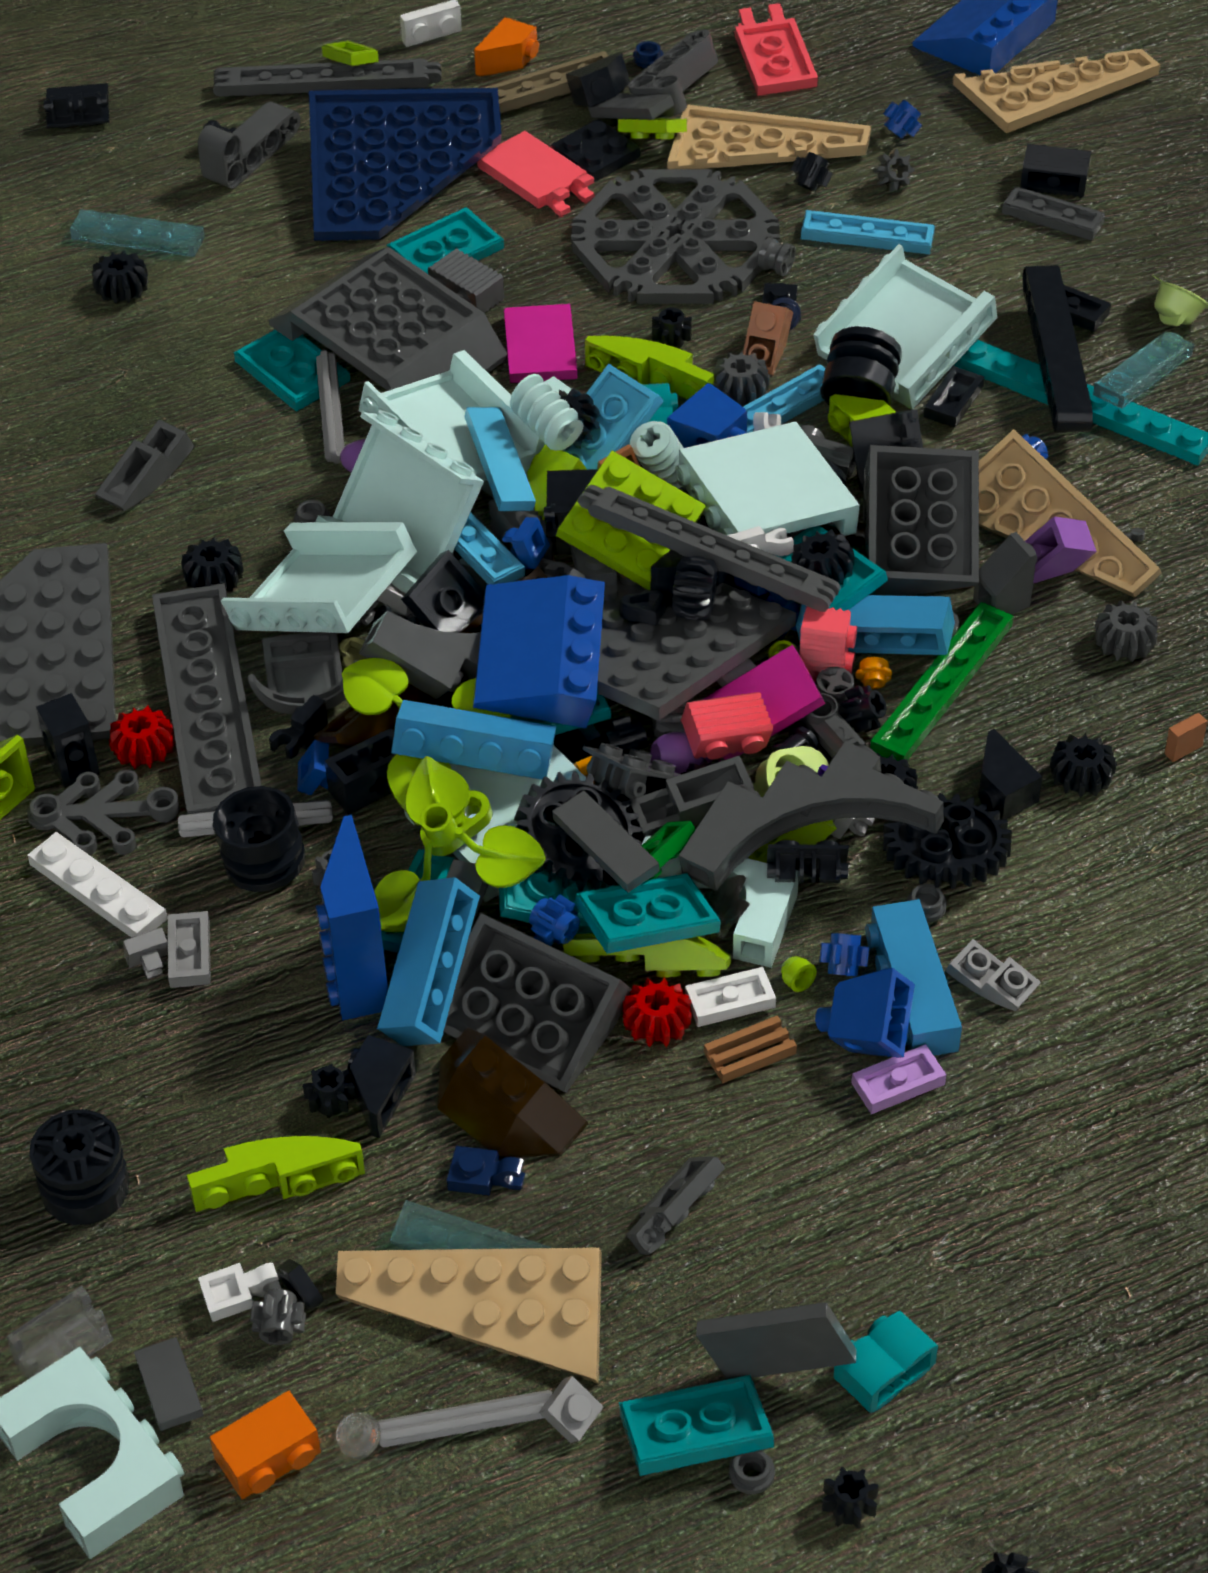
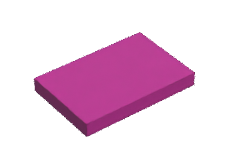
M570 304L504 308L510 383H520L521 380L532 374H539L544 381L553 376L558 380L578 379Z
M793 644L702 699L707 700L760 692L764 705H766L768 717L771 718V724H773L771 736L826 704ZM737 751L734 754L730 752L723 758L727 760L742 755L744 752L740 753Z

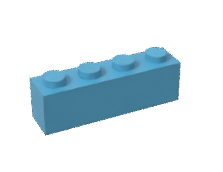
M868 595L849 609L851 612L850 625L857 626L854 649L849 648L850 652L920 655L948 654L955 625L950 597ZM803 604L801 605V609L796 623L799 641L801 634V625L806 610V606Z
M403 700L396 717L392 753L421 759L429 756L439 762L542 780L543 777L548 775L556 726Z
M455 877L419 881L377 1027L378 1030L402 1046L440 1044L480 898V895Z
M920 899L873 906L871 923L866 924L865 932L868 946L876 948V971L894 968L915 984L906 1040L908 1051L926 1044L934 1056L959 1052L962 1025Z

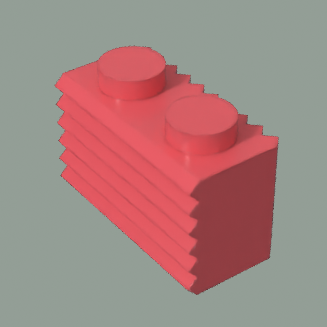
M806 606L800 631L799 653L814 682H816L818 674L828 667H840L851 674L853 673L855 652H850L849 648L854 649L857 626L850 625L851 612L849 610L843 611L841 608L836 610L832 607L825 612H820Z
M760 692L687 702L681 718L695 759L707 757L708 759L715 760L724 757L730 752L734 754L737 751L740 753L744 752L745 754L757 753L767 747L773 732V724H771V718L768 717L766 705H764Z

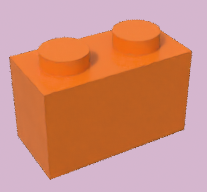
M290 1390L210 1436L214 1459L242 1500L253 1493L258 1494L266 1491L274 1484L276 1479L293 1469L299 1470L306 1467L314 1460L316 1455L321 1453L318 1431Z

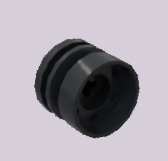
M854 326L843 328L835 333L831 340L830 352L827 357L828 364L824 370L820 386L822 399L829 405L830 396L838 394L882 400L890 406L896 385L895 378L899 372V364L902 358V350L899 343L887 333L870 327Z
M254 786L233 792L220 802L213 814L212 826L220 848L224 869L232 883L240 889L264 892L283 887L299 875L305 865L306 851L302 842V835L299 831L295 807L289 796L276 788Z
M88 1109L67 1110L54 1115L38 1127L30 1141L29 1157L40 1197L46 1211L58 1221L71 1225L93 1224L110 1217L117 1211L129 1193L130 1177L124 1159L121 1139L115 1124L101 1113Z

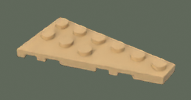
M1143 49L1107 53L1104 59L1089 61L1086 56L1075 58L1074 63L1060 65L1059 60L1012 66L1010 72L994 73L992 69L983 70L980 76L966 78L965 73L954 74L953 85L1005 133H1009L1159 75L1160 64Z

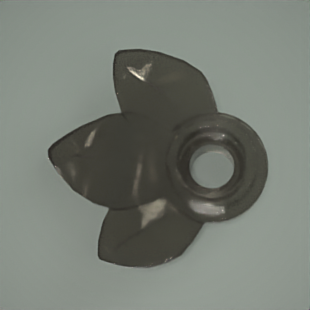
M744 875L728 878L717 891L713 890L706 897L707 902L721 920L720 931L700 937L715 945L718 944L727 935L730 927L749 907L750 903L744 899H739L741 889L747 879Z

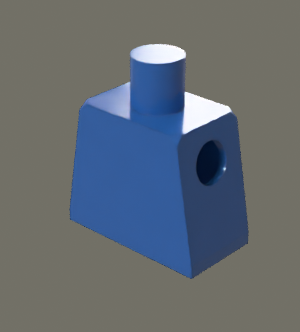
M707 383L667 417V425L670 426L683 448L748 433L746 409L710 383Z
M887 968L841 981L835 987L832 1006L820 1007L816 1011V1026L821 1032H828L829 1039L849 1052L903 1058L915 984L894 968Z

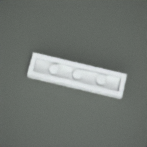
M57 832L27 855L29 864L131 938L157 929L168 919L165 908Z

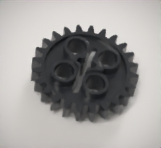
M573 771L570 780H566L564 775L558 772L554 782L545 776L540 786L532 784L528 794L523 795L514 816V820L517 821L515 827L531 835L543 849L546 859L544 864L535 871L536 874L547 870L549 872L547 882L549 883L554 881L556 877L562 878L564 889L569 886L571 881H574L579 891H583L587 882H590L591 886L597 890L600 888L603 880L609 886H612L615 880L553 820L552 811L582 791H585L640 845H642V842L638 839L642 833V828L635 826L639 815L627 813L632 802L630 800L619 802L620 789L609 793L606 790L608 786L607 780L602 781L597 786L593 784V774H589L585 781H580L576 771Z
M939 793L938 798L943 802L944 822L936 834L903 822L888 820V823L884 824L883 851H886V860L894 861L895 871L905 869V878L907 879L918 875L919 884H924L929 879L934 880L935 888H939L942 882H948L950 887L955 889L958 881H962L966 886L972 887L973 878L984 883L987 880V873L997 876L999 867H1006L1007 857L1011 855L1012 831L1007 829L1008 821L1000 820V811L998 810L988 812V803L975 806L974 797L963 802L960 801L959 794H955L952 800H946L943 793Z

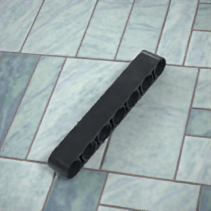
M1059 265L1024 266L1022 275L1023 293L1054 432H1090L1093 424L1092 404Z

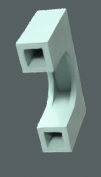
M645 835L642 845L651 837L650 835ZM679 857L671 859L661 867L662 873L655 879L682 874ZM746 858L720 886L718 890L734 897L743 908L733 933V959L772 968L798 895V870H796L795 882H775V878H767V863ZM693 880V882L695 883V885L697 886L698 889H699V888H709V887H707V886H705V885H703V884H701V883H699V882Z
M79 1346L0 1397V1438L17 1461L61 1432L76 1427H95L105 1430L120 1442L117 1457L110 1468L100 1477L59 1503L66 1528L89 1559H92L182 1498L184 1493L180 1477L184 1475V1471L172 1452L169 1451L164 1455L156 1445L159 1443V1439L149 1422L144 1419L139 1423L132 1414L135 1409L124 1390L119 1388L114 1391L107 1382L110 1380V1376L100 1359L95 1357L90 1360Z

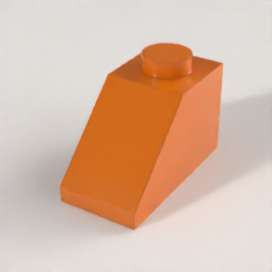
M504 17L474 49L475 74L477 76H487L523 69L531 59L536 57L539 51L537 27Z

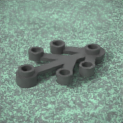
M122 770L115 775L112 782L101 789L98 775L93 772H84L77 777L75 783L58 796L42 794L35 797L30 803L27 816L29 823L34 828L39 830L55 829L91 856L97 850L94 833L88 830L82 831L70 821L83 819L112 840L113 849L116 853L125 855L133 852L136 848L135 834L131 829L122 828L110 818L151 815L156 821L166 823L172 821L179 812V801L177 793L173 789L159 787L148 794L147 800L112 802L119 795L129 796L138 791L139 782L137 774L132 770ZM126 781H131V782L128 783V784H122V783H124V782H126ZM81 796L90 798L83 804H73ZM122 840H129L124 843H119ZM83 842H90L86 845H80Z

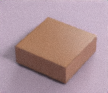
M1197 713L1170 727L1164 754L1172 762H1175L1203 747L1208 721L1200 713Z

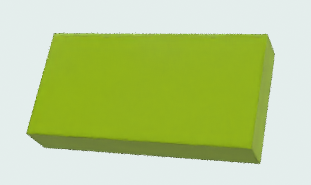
M351 41L329 43L322 46V57L350 66L379 62L376 49Z

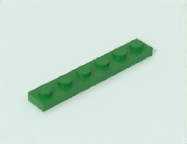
M980 602L951 639L948 654L937 656L872 738L870 748L884 758H889L893 753L897 761L909 760L1011 629L1014 616Z

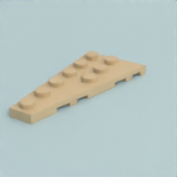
M687 105L686 110L683 111L681 119H687V132L676 133L667 161V169H708L795 161L797 156L805 158L808 152L817 154L825 159L863 156L867 153L871 126Z
M1014 429L979 460L980 527L1004 538L1017 532L1026 541L1052 517L1083 520L1087 523L1097 552L1075 569V571L1134 598L1162 574L1161 569Z
M600 1248L338 1251L335 1294L339 1299L385 1314L390 1313L414 1321L415 1324L427 1328L432 1327L450 1333L455 1337L515 1357L520 1356L558 1371L563 1370L599 1384L602 1253Z

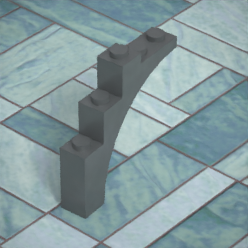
M574 568L565 574L585 578L583 573ZM386 611L373 623L359 654L365 658H383L395 662L405 671L409 684L437 700L447 691L454 692L463 677L468 680L476 678L481 632L458 633L439 631L414 624L390 611Z
M845 740L822 777L806 765L797 766L786 761L763 797L749 786H738L728 781L679 854L682 874L688 873L691 879L717 891L732 871L758 848L787 832L813 823L841 818L886 819L908 823L936 834L944 822L943 802L932 792L927 790L919 791L904 784L899 777L893 774H882L880 756L865 745L856 746Z

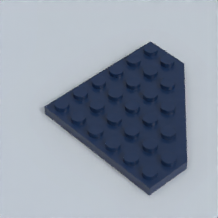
M498 88L309 91L314 241L381 239L501 143L502 134Z

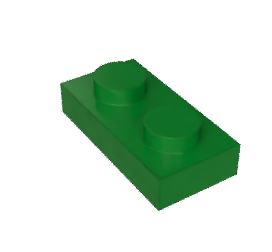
M691 821L667 822L641 845L659 862L660 872L648 880L657 878L662 873L661 867L669 860L679 857V854L696 830Z

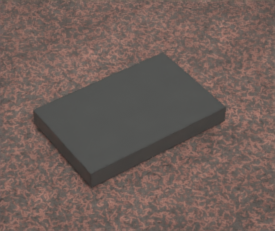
M826 1302L697 1321V1338L727 1380L747 1375L760 1377L856 1363V1348Z

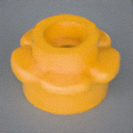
M867 657L860 661L859 669L856 671L855 676L864 686L870 685L871 689H878L884 687L891 680L893 672L889 668L888 660L881 657Z

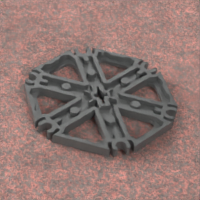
M638 169V173L635 171L630 172V181H624L620 176L616 177V184L610 180L572 220L571 247L574 254L608 293L613 288V295L616 297L621 292L628 291V301L633 302L637 299V304H714V299L718 302L723 301V291H728L731 295L737 296V288H739L743 293L763 270L757 264L761 246L768 237L778 240L780 244V224L776 216L741 180L735 184L734 176H731L727 181H721V172L716 171L713 173V169ZM657 182H664L666 184L695 182L697 187L675 210L654 187V184ZM613 198L622 201L638 220H601L596 217V214ZM737 198L741 199L756 215L749 220H713L729 201ZM596 251L637 252L624 266L613 268ZM714 251H754V253L742 266L732 268L727 266ZM676 261L695 284L659 285L656 282Z

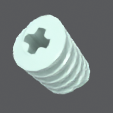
M539 374L527 376L515 387L509 402L510 409L515 415L519 416L524 424H527L532 432L536 433L541 441H544L549 449L554 451L564 450L578 439L584 427L583 422L577 420L578 413L574 408H569V404L561 399V396L556 391H552V387L544 382Z
M658 421L647 422L639 426L631 436L630 446L642 467L667 483H671L674 487H682L677 482L675 467L679 465V449H683V446L670 426Z

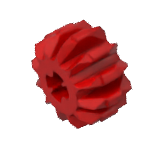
M148 705L142 711H137L132 706L131 713H119L117 721L110 723V749L117 756L121 765L130 763L135 770L141 764H146L151 769L154 761L165 762L166 754L173 752V726L170 724V720L166 719L162 710L153 712Z
M665 977L659 984H654L649 978L644 983V987L633 984L630 995L625 996L623 1001V1024L625 1030L631 1031L634 1042L646 1038L649 1048L655 1041H661L667 1048L670 1038L681 1041L684 1030L689 1029V1025L692 1022V1013L690 1012L691 1000L689 995L683 994L680 983L669 987Z

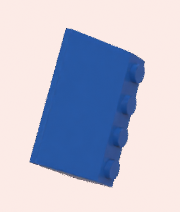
M961 0L913 41L912 47L978 75H981V71L990 69L997 73L1055 22L1058 0Z
M564 575L486 585L473 708L587 728L597 699L605 582Z
M352 815L343 816L320 886L322 904L315 906L320 930H325L319 932L323 955L326 956L322 957L326 979L330 981L326 982L327 994L330 1005L339 1006L342 1021L382 1012L388 992L379 907Z

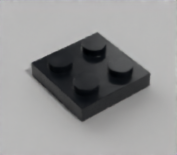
M599 118L551 144L552 149L594 177V183L640 158V147Z
M447 550L434 560L401 600L423 626L439 631L459 633L483 613L485 592L454 555Z

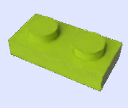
M618 119V132H631V138L633 139L650 138V133H655V139H674V133L687 132V119Z

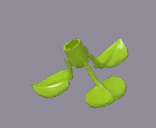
M367 658L354 662L342 672L344 696L348 704L355 711L364 715H378L387 711L392 702L400 709L403 700L398 695L407 689L409 681L405 671L395 662L383 658ZM476 678L462 683L452 696V707L454 709L505 718L513 716L473 708ZM396 754L388 765L387 779L394 798L406 811L405 801L409 783L423 759ZM437 761L441 765L452 769L449 763Z
M425 756L411 778L405 801L408 816L415 824L422 826L427 836L422 842L425 847L423 876L420 880L414 872L400 870L386 875L379 882L374 893L379 907L381 931L393 933L405 931L418 882L430 880L433 846L447 847L456 838L461 839L473 852L480 854L475 863L478 876L484 883L496 888H506L519 884L538 870L546 859L542 847L531 835L513 826L490 828L484 835L483 846L477 845L465 834L462 827L457 826L454 819L464 812L470 801L471 793L466 780L456 771L441 765L429 756Z

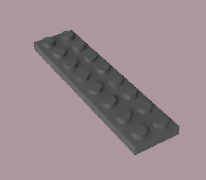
M225 583L152 594L187 814L215 811L220 802L233 792L247 787L262 786L233 627L221 603L223 598H227Z

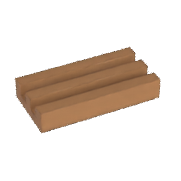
M777 1015L704 1044V1054L721 1082L725 1083L797 1054V1044L793 1039H789V1032L786 1027L782 1028L781 1020ZM778 1042L780 1043V1045H777L775 1047L758 1053V1050L763 1049ZM741 1057L744 1058V1059H742V1060H740V1061H738V1062H735V1063H733V1064H730V1065H728V1066H725V1067L723 1066V1064H726V1063L731 1062V1061H733V1060H736V1059H738V1058H741Z

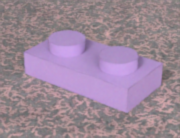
M925 1044L905 1052L903 1058L892 1057L852 1073L851 1083L869 1112L874 1114L945 1085L946 1073Z

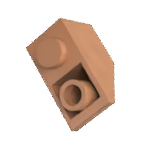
M754 301L743 354L748 356L755 353L757 359L765 360L768 374L774 375L787 344L793 311L786 307Z

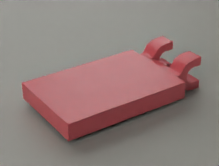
M780 3L768 5L770 19L763 23H755L751 7L739 9L741 23L735 27V38L757 96L817 87L818 76L795 19L784 18Z
M523 131L504 141L477 161L478 168L538 209L547 205L559 217H563L571 212L570 206L563 201L570 197V191L585 204L595 197V193L588 189V186L594 183V177L527 131Z

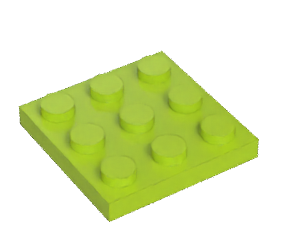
M613 450L588 484V486L595 485L602 489L605 487L614 488L696 523L706 507L702 502ZM578 500L556 533V536L647 590H650L651 566L671 550L657 543H650L644 538L626 530L614 528L609 523L592 517L587 509L582 508L578 504Z

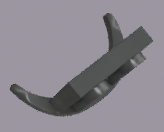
M307 632L262 638L268 688L262 685L254 674L248 675V681L253 692L264 705L274 711L293 715L294 711L299 706H303L312 695L324 699L327 710L336 707L346 700L336 633Z

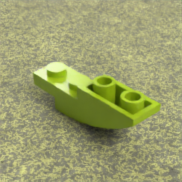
M588 336L585 339V366L601 373L610 364L642 385L648 383H669L670 392L677 393V395L687 400L707 383L714 385V374L694 366L693 354L659 342L624 336Z
M576 933L570 942L563 944L564 953L575 956L576 959L584 963L599 961L600 956L615 955V960L618 962H632L640 960V955H645V971H656L657 977H677L681 975L683 970H696L697 976L700 977L721 975V970H727L731 964V955L700 936L609 954L605 952L594 933Z
M289 1136L256 1140L224 1148L226 1163L187 1174V1179L195 1210L199 1212L208 1208L222 1207L227 1202L249 1195H260L268 1189L278 1186L283 1199L305 1196L316 1189L331 1184L349 1182L355 1177L365 1174L360 1143L319 1136Z

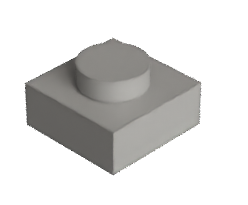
M570 1376L561 1381L539 1413L566 1440L574 1443L580 1441L604 1406L573 1376Z

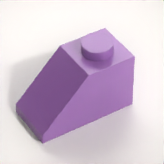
M1052 517L1025 541L1032 545L1037 554L1034 584L1074 571L1097 552L1087 523L1083 520Z

